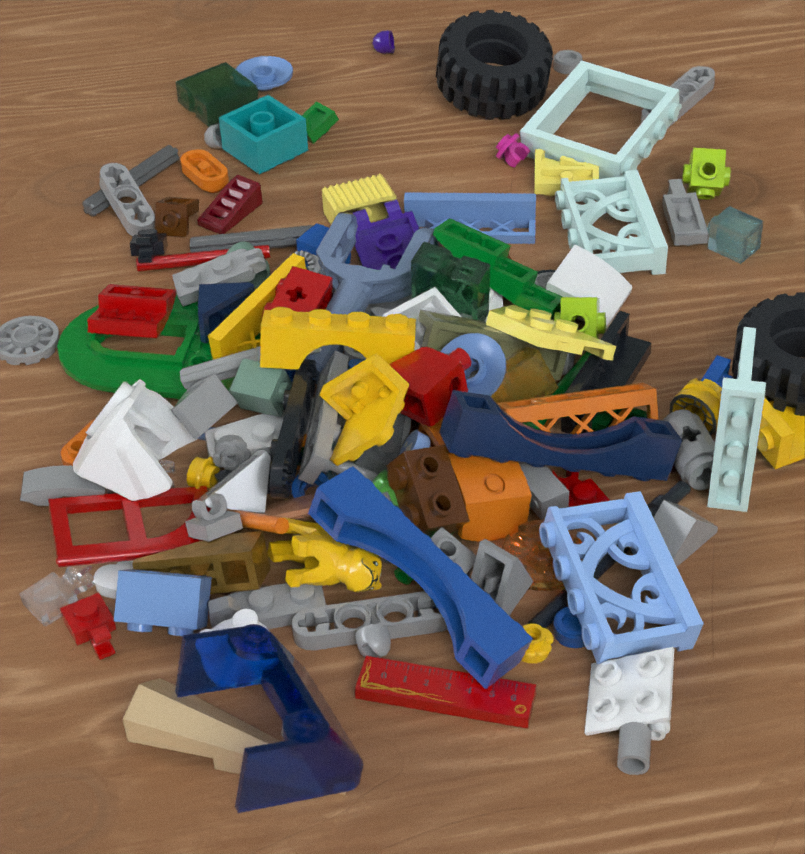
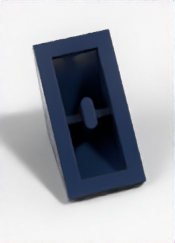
M250 282L199 284L198 319L201 342L205 344L209 342L208 335L254 292V284Z

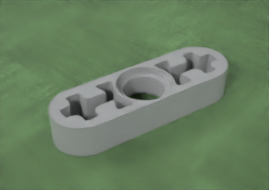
M108 163L102 166L99 178L100 188L127 233L133 236L138 235V231L154 229L155 214L128 169L118 163ZM131 197L135 201L132 203H123L119 200V198Z

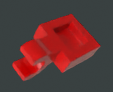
M99 592L60 608L62 619L77 646L89 641L99 660L116 654L110 642V639H112L110 632L117 630L114 617Z

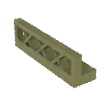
M420 309L418 321L426 327L421 347H430L440 352L446 344L461 335L469 333L484 334L494 339L502 348L506 357V371L560 381L568 352L537 347L486 325L485 321Z

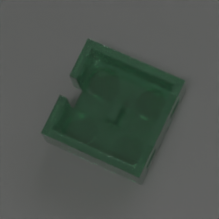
M226 62L175 81L178 102L188 111L196 113V117L208 127L219 124V117L258 99L257 85Z
M423 242L411 260L412 299L436 287L460 316L462 313L472 316L474 320L484 321L489 313L490 264L465 255L460 259L453 256L450 250L444 247Z

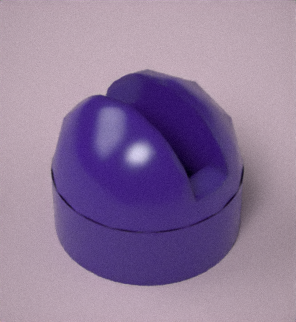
M391 30L381 31L374 36L372 44L377 52L382 54L394 53L395 42Z

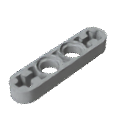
M705 66L693 67L670 86L679 90V103L682 105V108L679 110L678 119L713 90L715 83V71ZM643 108L641 124L652 110Z
M425 591L306 608L296 613L292 619V632L295 644L305 650H320L357 644L355 633L360 628L371 624L386 625L391 639L442 632L448 628L441 613H434L433 609L437 608V606ZM418 610V617H414V611ZM390 612H401L406 615L405 619L399 622H390L384 618ZM349 618H359L364 621V624L357 628H347L342 625ZM329 623H334L335 629L330 630ZM315 626L316 631L308 632L307 627Z

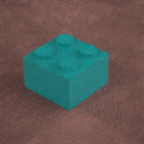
M266 95L219 117L222 149L258 174L267 172L271 168L308 151L306 118L270 95Z

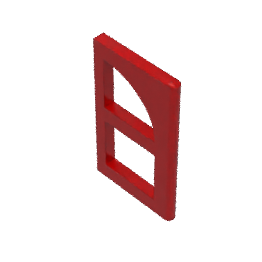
M201 486L200 489L195 487L172 488L153 497L137 501H131L118 493L48 499L56 551V564L58 567L131 561L203 541L188 536L186 523L166 535L147 539L140 508L189 504L208 491L207 487ZM206 507L208 512L212 509L210 507ZM122 509L129 541L73 546L67 514ZM193 511L186 521L196 518Z

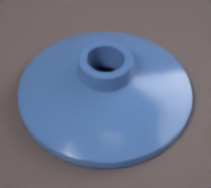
M275 56L254 57L242 62L235 69V79L240 85L261 91H268L288 82L293 76L291 63Z
M479 333L464 334L446 344L440 352L448 355L456 348H462L471 359V367L464 371L468 392L493 395L501 385L506 373V357L500 345L491 337ZM479 370L474 377L469 379V376L473 371Z

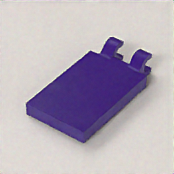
M397 199L385 202L384 205L388 213L387 218L373 223L370 222L366 209L353 212L357 219L354 248L361 266L381 270L383 264L390 265L392 269H396L415 231L420 229L413 212L402 213ZM433 262L418 290L432 285V278L436 284H441L439 272Z

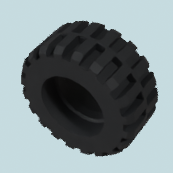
M486 10L484 13L474 11L467 17L463 15L457 18L441 35L436 67V83L449 103L453 101L455 108L460 111L466 110L471 116H485V119L493 120L494 117H501V120L510 119L512 115L519 117L527 113V110L531 111L546 94L553 61L552 46L543 31L540 32L539 27L535 23H528L525 17L520 15L516 17L507 11L502 13L495 12V10ZM486 63H493V64H498V65H502V66H494V65H489V64H486Z
M797 292L793 296H788L785 293L777 295L774 300L767 298L758 303L756 307L753 306L739 322L732 373L733 379H737L744 327L756 328L751 381L766 382L765 398L768 402L774 401V409L784 412L786 406L796 408L795 415L805 416V358H801L805 357V292Z

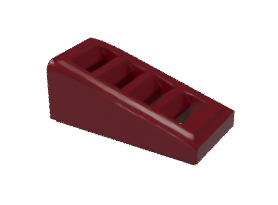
M236 175L197 219L198 226L218 234H225L263 204L261 185L256 181Z

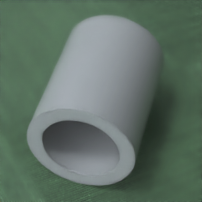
M639 722L626 723L621 726L619 731L617 766L622 772L630 775L646 773L650 768L651 729Z

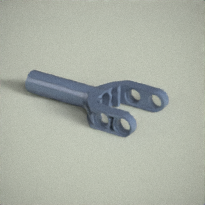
M338 213L316 250L321 274L333 277L332 290L335 293L325 310L331 312V314L347 315L351 312H365L369 304L394 302L417 293L433 262L430 256L433 253L435 257L438 251L439 241L433 236L434 229L423 227L415 231L396 269L390 268V265L383 264L381 270H376L361 265L345 264L356 243L357 219L354 214ZM344 345L322 346L320 353L306 356L305 359L316 361L317 377L313 378L316 380V384H318L321 371L334 351L343 353Z

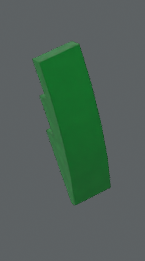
M450 218L434 228L433 236L459 263L484 284L515 305L529 311L530 309H539L552 314L551 319L554 318L555 312L561 311L562 296L535 284L538 271L507 258L511 245ZM475 260L484 265L486 270L484 274L481 268L474 264Z

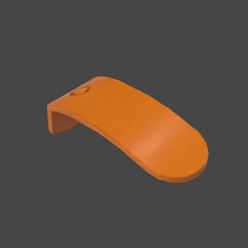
M444 417L432 427L420 423L435 446L445 445L439 433ZM448 451L470 519L468 523L459 528V537L469 541H482L484 539L494 541L525 530L532 495L519 462L509 460L508 462L501 463L488 457L473 455L469 458H463Z

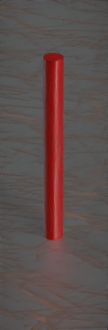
M269 245L254 246L262 250L264 258H270ZM229 249L154 256L152 263H138V258H136L137 271L197 266L219 256L226 255Z

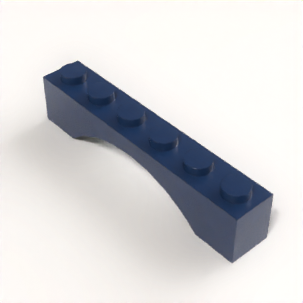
M456 390L452 391L439 431L448 451L463 458H469L472 455L481 456L501 463L508 462L509 460L526 462L534 467H544L545 465L557 466L571 472H580L581 470L595 471L608 477H614L618 474L632 476L641 481H650L651 479L667 481L683 441L669 421L635 416L617 425L595 432L557 434L541 431L512 418L498 406L490 395Z

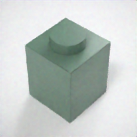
M243 358L229 391L241 409L281 417L284 410L285 390H291L292 381L285 369L261 368L260 362Z

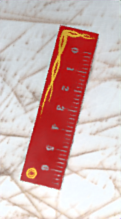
M365 656L355 686V699L528 729L535 702L537 684L500 678L485 689L470 673Z

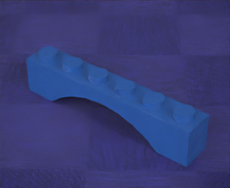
M352 466L317 487L308 514L336 542L356 546L379 555L414 579L434 601L443 616L452 639L455 659L485 689L521 662L533 638L524 630L521 624L514 621L495 603L487 592L483 591L469 578L457 563L444 554L428 535L418 529L399 507L393 505L375 487L371 480L365 478Z

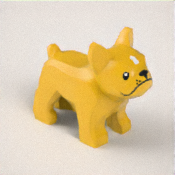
M286 518L289 522V529L286 533L299 535L293 536L292 541L269 542L268 557L272 562L292 560L304 563L303 569L286 570L285 581L290 587L298 588L303 584L327 586L342 582L346 584L347 590L365 592L378 590L382 586L379 581L382 571V557L361 548H354L351 545L336 542L318 523Z

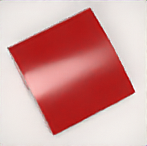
M109 284L98 294L99 308L87 319L88 333L158 338L171 314L176 298V289Z

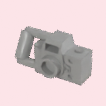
M519 462L532 495L530 508L541 520L546 517L548 507L558 506L559 509L568 507L569 491L546 465L544 467H534L526 462Z

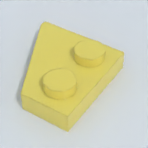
M535 149L534 194L555 196V192L560 190L561 178H568L569 182L599 179V166L587 162H578L566 156H562L560 161L546 158L545 150Z

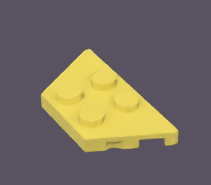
M516 305L489 310L486 325L532 345L582 355L584 350L602 359L613 360L616 349L615 345L578 331V324L562 319L553 321L551 320L552 314L539 309H530L529 311Z

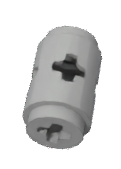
M689 410L674 411L663 419V421H669L683 440L673 465L681 479L696 490L709 489L715 442L698 415L693 414Z

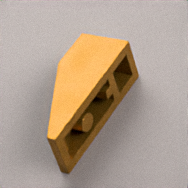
M263 531L227 534L210 542L199 541L134 559L132 562L133 569L212 577L210 594L258 590L271 569Z

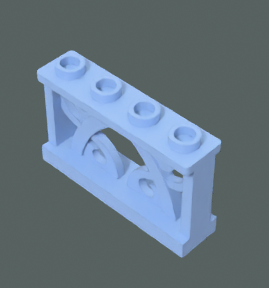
M641 491L626 493L624 499L560 509L558 506L548 507L544 523L540 524V539L542 545L550 550L555 576L559 581H563L567 591L569 609L573 615H577L582 627L583 643L587 650H592L597 664H601L608 659L669 647H676L677 652L694 648L704 623ZM618 523V524L614 525L613 527H611L610 529H608L607 531H605V530L600 526V525ZM584 528L593 533L597 539L594 540L592 536L585 532H577L576 537L582 543L574 544L568 530ZM625 547H630L632 556L623 552ZM607 552L621 565L641 571L643 576L635 583L630 598L609 589L593 577L597 565ZM649 590L653 599L646 595L644 603L641 602V592ZM626 617L634 620L632 632L614 634L606 618H613L618 622L617 630L624 625ZM644 622L666 626L644 629Z

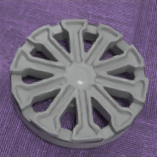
M23 316L6 322L0 326V359L2 361L6 360L11 365H20V363L30 365L39 363V359L49 358L55 352L60 339L56 324L41 316Z

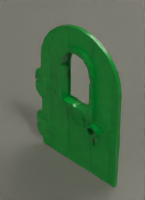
M176 295L171 314L160 336L184 337V341L181 347L177 348L175 355L119 351L103 347L101 343L106 338L114 335L88 333L87 319L99 308V305L81 313L72 320L61 333L57 345L59 361L64 371L82 385L99 391L115 393L123 381L132 386L138 380H142L146 383L145 387L160 394L163 398H175L178 400L188 390L181 383L180 370L213 360L210 343L205 344L200 339L198 301L183 307L178 295ZM261 332L255 337V340L260 339ZM235 377L221 380L228 391Z

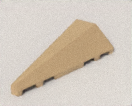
M160 678L138 685L123 717L128 742L213 758L214 767L217 770L346 795L350 783L348 776Z

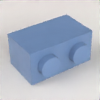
M137 569L118 570L114 622L127 623V630L152 632L154 625L168 627L169 635L193 636L194 630L207 627L208 601L210 600L212 577Z

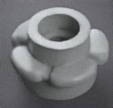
M226 435L216 442L215 453L212 456L216 466L233 471L251 457V451L247 449V444L241 437Z

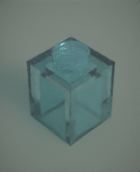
M729 206L718 216L716 215L710 220L707 227L709 234L707 249L742 264L760 249L764 221Z

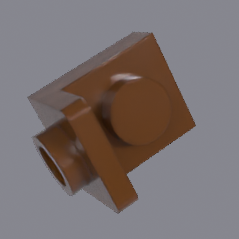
M167 197L156 202V230L158 233H166L167 236H187L189 234V216L199 212V199Z

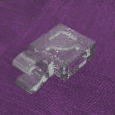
M90 564L68 566L61 578L55 572L50 573L19 593L23 605L44 627L48 626L62 616L61 607L78 601L77 595L79 593L87 591L95 585L94 577L89 573L92 570V566Z

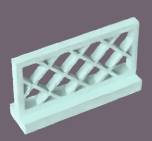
M744 327L737 379L723 378L707 505L710 508L748 511L766 382L751 381L756 328Z

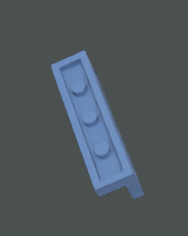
M405 192L404 213L412 211L419 227L434 229L450 218L477 231H480L479 229L491 228L493 230L480 232L506 244H535L536 194ZM529 228V232H514L512 229Z

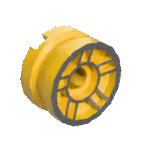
M697 378L692 379L670 402V413L677 410H689L693 414L698 415L711 436L717 430L722 388L709 379L704 381H698Z

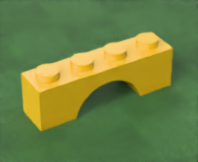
M286 307L264 310L260 335V367L298 370L309 353L326 345L348 346L360 352L366 359L377 353L388 364H391L414 351L416 319L408 318L402 314H390L386 317L370 316L364 312H351L348 315L331 314V312L323 309H316L310 312H296Z

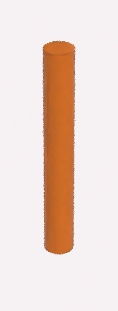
M227 509L228 511L240 513L242 525L245 528L277 534H285L289 529V522L286 518Z

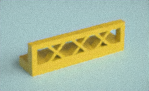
M293 253L208 335L213 360L260 346V339L255 340V337L261 332L264 307L267 302L274 300L279 280L287 277L292 266L306 270L304 257Z

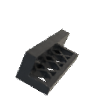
M619 311L600 339L616 346L613 360H605L591 353L565 393L630 385L633 383L651 354L652 343L628 336L630 313ZM597 412V413L594 415V417L591 419V421L587 424V426L590 427L591 429H592V421H593V419L596 417V415H597L599 412ZM585 414L575 416L581 420ZM568 416L561 417V432L570 434L577 426V423Z

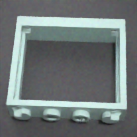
M581 61L520 130L521 143L529 148L530 153L527 156L529 158L535 159V149L545 150V157L560 161L562 156H566L578 162H587L599 166V179L623 177L625 171L637 169L640 162L650 155L652 147L656 142L664 138L672 122L678 120L679 110L682 108V105L679 103V90ZM589 92L652 110L616 155L553 135Z

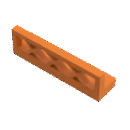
M645 383L497 403L502 410L521 423L532 422L541 431L550 432L549 430L560 417L567 416L577 423V426L570 434H580L583 429L587 432H594L587 424L597 412L606 411L614 418L613 422L609 425L611 427L625 421L624 419L634 407L645 405L647 407V418L659 420L656 388ZM622 409L618 415L612 410ZM585 414L581 420L575 416ZM548 419L544 425L538 422V420Z

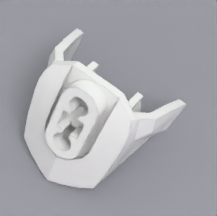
M138 380L132 386L123 381L86 431L88 435L73 462L75 474L108 488L131 501L150 498L168 491L173 482L158 461L177 449L195 441L193 436L171 411L174 406L160 394L145 387L146 383L142 380Z

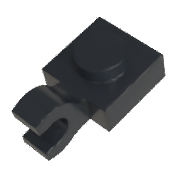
M155 229L138 231V235H133L130 242L131 256H139L138 263H152L154 255L165 254L168 246L167 234L158 233Z

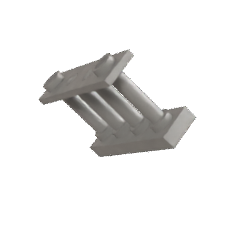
M336 350L319 375L298 479L313 485L321 472L327 473L330 470L340 474L352 466L371 481L378 475L349 461L339 466L330 461L334 451L331 449L332 445L337 443L342 429H340L341 424L336 422L338 417H343L319 394L324 384L346 372L349 356ZM405 416L401 448L410 431L412 419Z

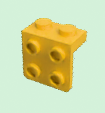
M377 353L324 384L319 394L346 420L330 458V461L336 466L348 460L355 461L364 451L375 445L378 447L384 445L392 437L396 417L405 405L403 399L409 383Z
M764 397L757 448L775 470L805 459V416L795 415L796 408L786 406L784 412L773 408L774 401L768 402Z

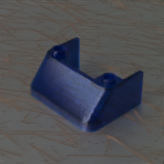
M249 624L243 627L182 636L175 688L177 697L261 684L283 721L281 735L284 741L244 748L235 808L238 813L348 792L360 784L364 767L361 756L308 671L269 630L258 624Z

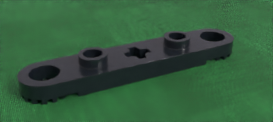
M303 360L299 369L295 372L291 390H285L283 408L285 414L278 439H272L270 448L272 462L270 493L272 498H289L292 485L290 483L295 478L311 412L312 397H314L316 390V380H313V378L317 377L315 360Z

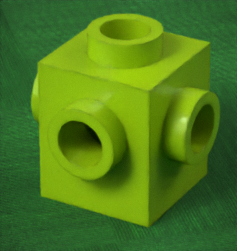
M693 147L689 164H684L682 182L688 184L687 193H696L697 198L702 200L714 199L715 196H720L724 186H729L731 169L730 167H725L726 150Z
M561 297V312H555L554 321L562 319L575 323L576 319L582 316L585 319V326L580 330L577 329L578 331L598 339L599 334L606 332V312H599L600 298Z

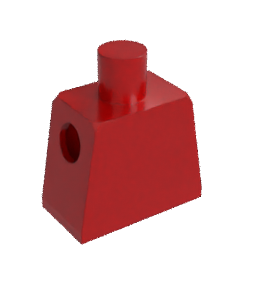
M421 347L389 364L409 383L403 399L405 405L400 413L429 427L434 426L444 417L453 390L468 392L464 371L471 367V359L462 348H456L447 355L430 347Z

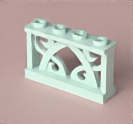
M638 170L625 171L623 177L569 182L568 178H561L560 190L555 192V202L557 210H562L563 229H568L570 249L574 245L591 253L595 249H600L602 253L594 255L607 262L619 273L651 270L652 275L666 274L668 245ZM583 201L585 204L579 205L576 202ZM621 209H627L628 211L622 212V211H620V210H621ZM605 213H608L617 220L632 222L624 226L619 231L618 236L606 233L593 226V223ZM630 234H635L638 237H632Z

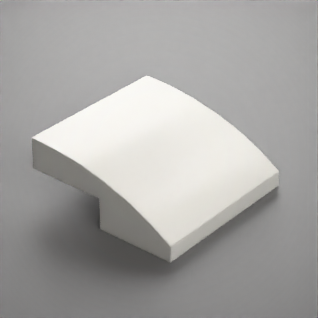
M577 245L572 247L546 286V290L562 297L600 298L599 312H606V330L633 288L611 265ZM582 316L577 318L585 322V319Z

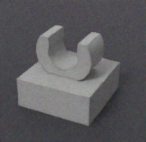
M211 494L213 505L209 512L204 501L195 500L192 502V511L196 518L185 521L188 536L210 542L243 528L240 513L228 511L227 501L221 494Z

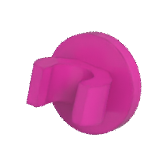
M517 133L512 137L509 134L505 135L496 145V149L499 150L496 157L499 160L505 157L507 164L513 168L530 153L529 148L525 144L518 142L520 135Z

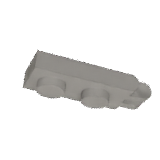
M254 248L249 251L238 249L200 265L185 269L172 276L178 298L184 307L198 301L199 284L249 282L255 278L256 273L264 271L267 265L261 249Z

